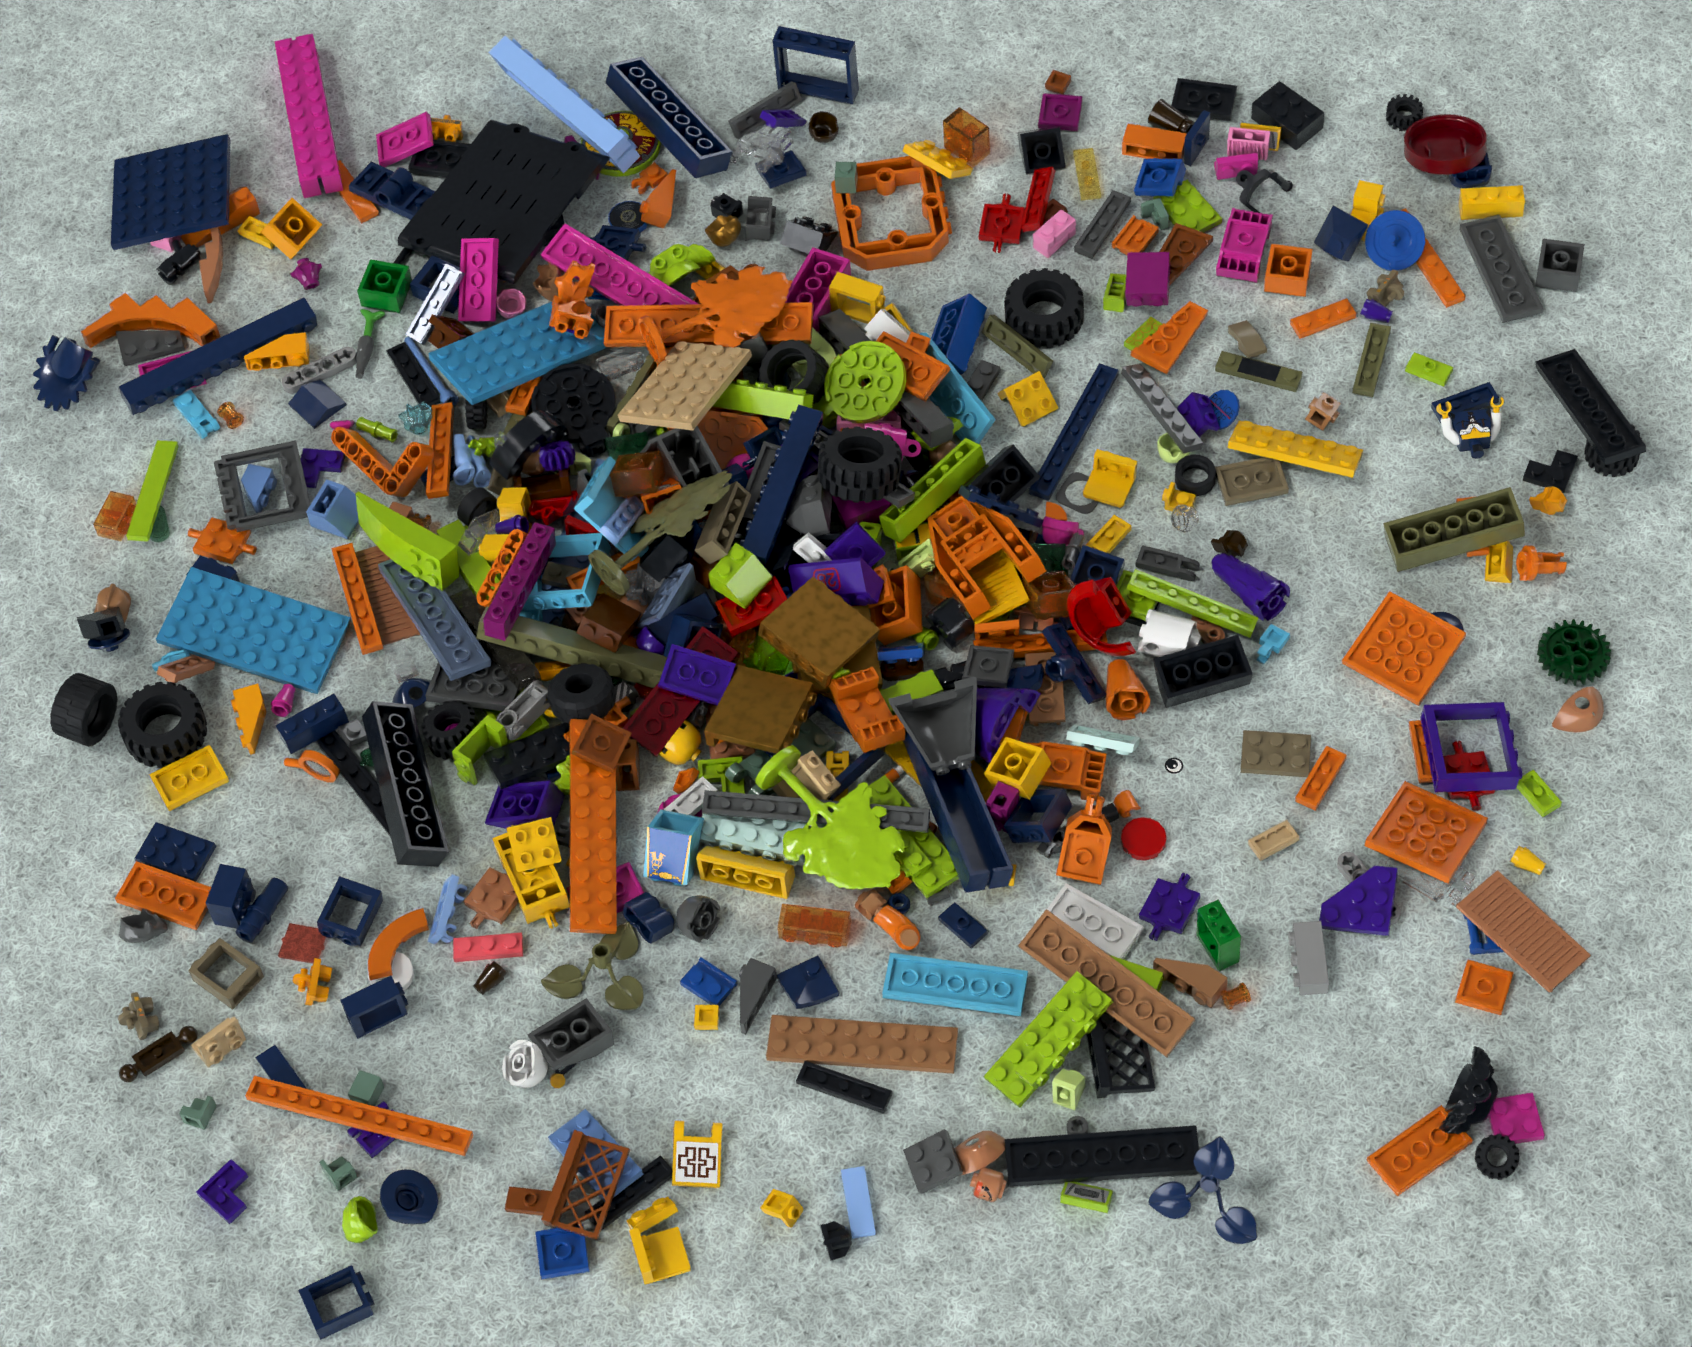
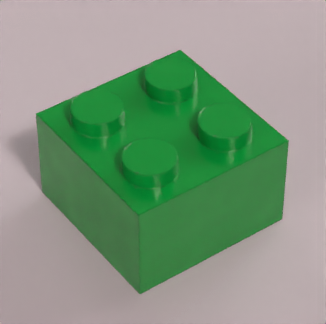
M370 259L357 290L361 306L400 313L409 292L410 283L412 282L409 266Z

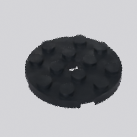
M578 363L565 364L547 372L537 387L535 386L532 394V411H549L568 429L569 437L566 441L578 443L580 442L578 433L598 424H602L604 429L607 428L608 420L616 410L615 392L609 379L603 373L592 369L591 366ZM576 399L580 403L574 408L568 405L570 400Z

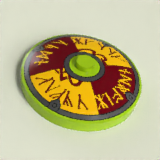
M615 111L604 114L606 120L609 118L616 124V129H622L628 134V139L637 146L635 150L640 157L624 173L610 161L606 163L600 173L607 176L623 177L641 172L650 166L657 158L661 148V142L632 111ZM581 138V144L585 145L587 150L599 153Z

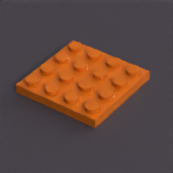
M1389 591L1342 659V664L1419 706L1465 639L1466 632Z
M1404 781L1366 838L1364 846L1449 884L1486 826L1488 818Z

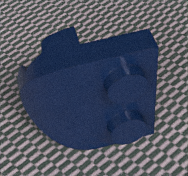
M1486 152L1485 158L1476 167L1461 173L1449 174L1452 185L1458 188H1472L1488 184L1492 171L1488 153Z

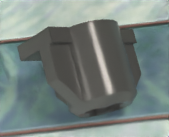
M1060 826L1052 841L1041 842L1036 851L1048 859L1053 853H1060L1066 826Z

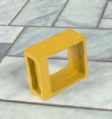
M840 272L836 273L829 286L831 312L841 309L851 319L868 324L876 313L885 308L886 296L883 293V286ZM847 296L852 297V298H855V299H858V300H861V301H864V302H868V303H870V305H867V304H864V303H861V302H858V301L849 299V298H847Z

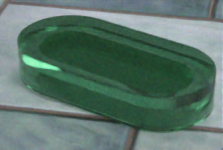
M161 505L150 535V539L154 542H163L170 535L167 515Z

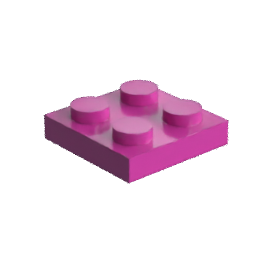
M1533 1093L1495 1099L1488 1116L1493 1135L1501 1134L1504 1137L1508 1136L1516 1144L1544 1139L1545 1135Z

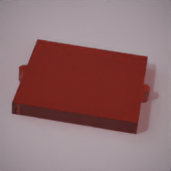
M289 923L285 937L281 939L283 943L278 957L313 964L314 958L319 959L321 951L325 949L324 942L326 937L319 932L318 928Z

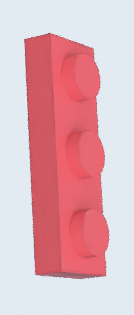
M522 932L453 938L454 962L523 956Z

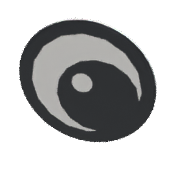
M1170 758L1165 762V769L1172 774L1179 773L1183 769V762L1178 758Z

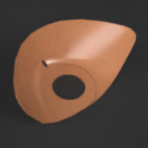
M1591 686L1574 693L1559 710L1552 723V727L1566 732H1586L1596 727L1602 720L1604 712L1600 692ZM1579 697L1588 699L1589 707L1586 709L1578 708L1575 705L1576 699Z
M981 1131L955 1147L954 1149L963 1170L961 1175L978 1171L995 1161L1005 1150V1138L993 1131ZM979 1138L975 1144L966 1146L969 1141Z

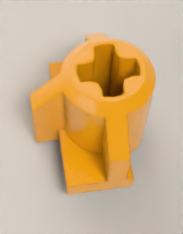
M1554 486L1545 487L1542 493L1529 499L1533 509L1540 510L1549 515L1563 512L1567 503V499L1562 491Z

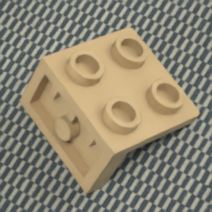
M234 1016L231 1019L228 1017L194 1042L191 1047L209 1068L211 1065L222 1061L224 1056L231 1050L238 1049L246 1038L238 1020Z

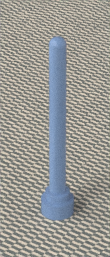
M406 337L404 342L439 391L441 403L452 402L453 406L457 405L459 401L458 396L454 391L445 387L412 338Z

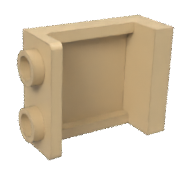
M813 750L797 760L798 764L791 771L818 800H828L841 786ZM784 779L772 787L778 796L801 798Z

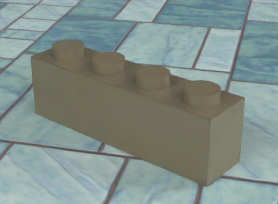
M737 481L730 484L731 486L727 494L713 504L694 550L709 564L728 554L750 500L751 494Z

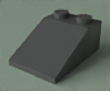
M587 998L527 1034L529 1039L540 1048L542 1055L553 1070L593 1058L614 1045L612 1030Z

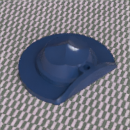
M403 1169L391 1173L384 1180L380 1189V1202L390 1220L403 1224H424L429 1222L436 1212L438 1195L434 1185L426 1176L414 1170Z

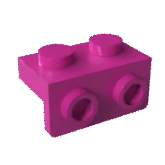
M1257 153L1216 158L1214 168L1217 180L1236 178L1237 174L1242 170H1247L1251 174L1256 175L1258 171Z

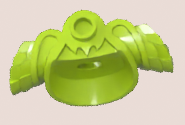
M674 244L652 259L648 274L671 286L691 272L700 270L701 267L716 261V259L704 246L692 244L687 247L682 244Z

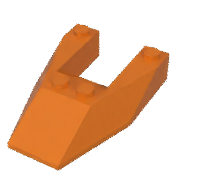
M961 495L927 518L936 567L973 620L989 610L991 606L967 571L1002 549L1028 583L1046 572L1039 556L1013 522L993 509L986 508L977 502L968 501Z

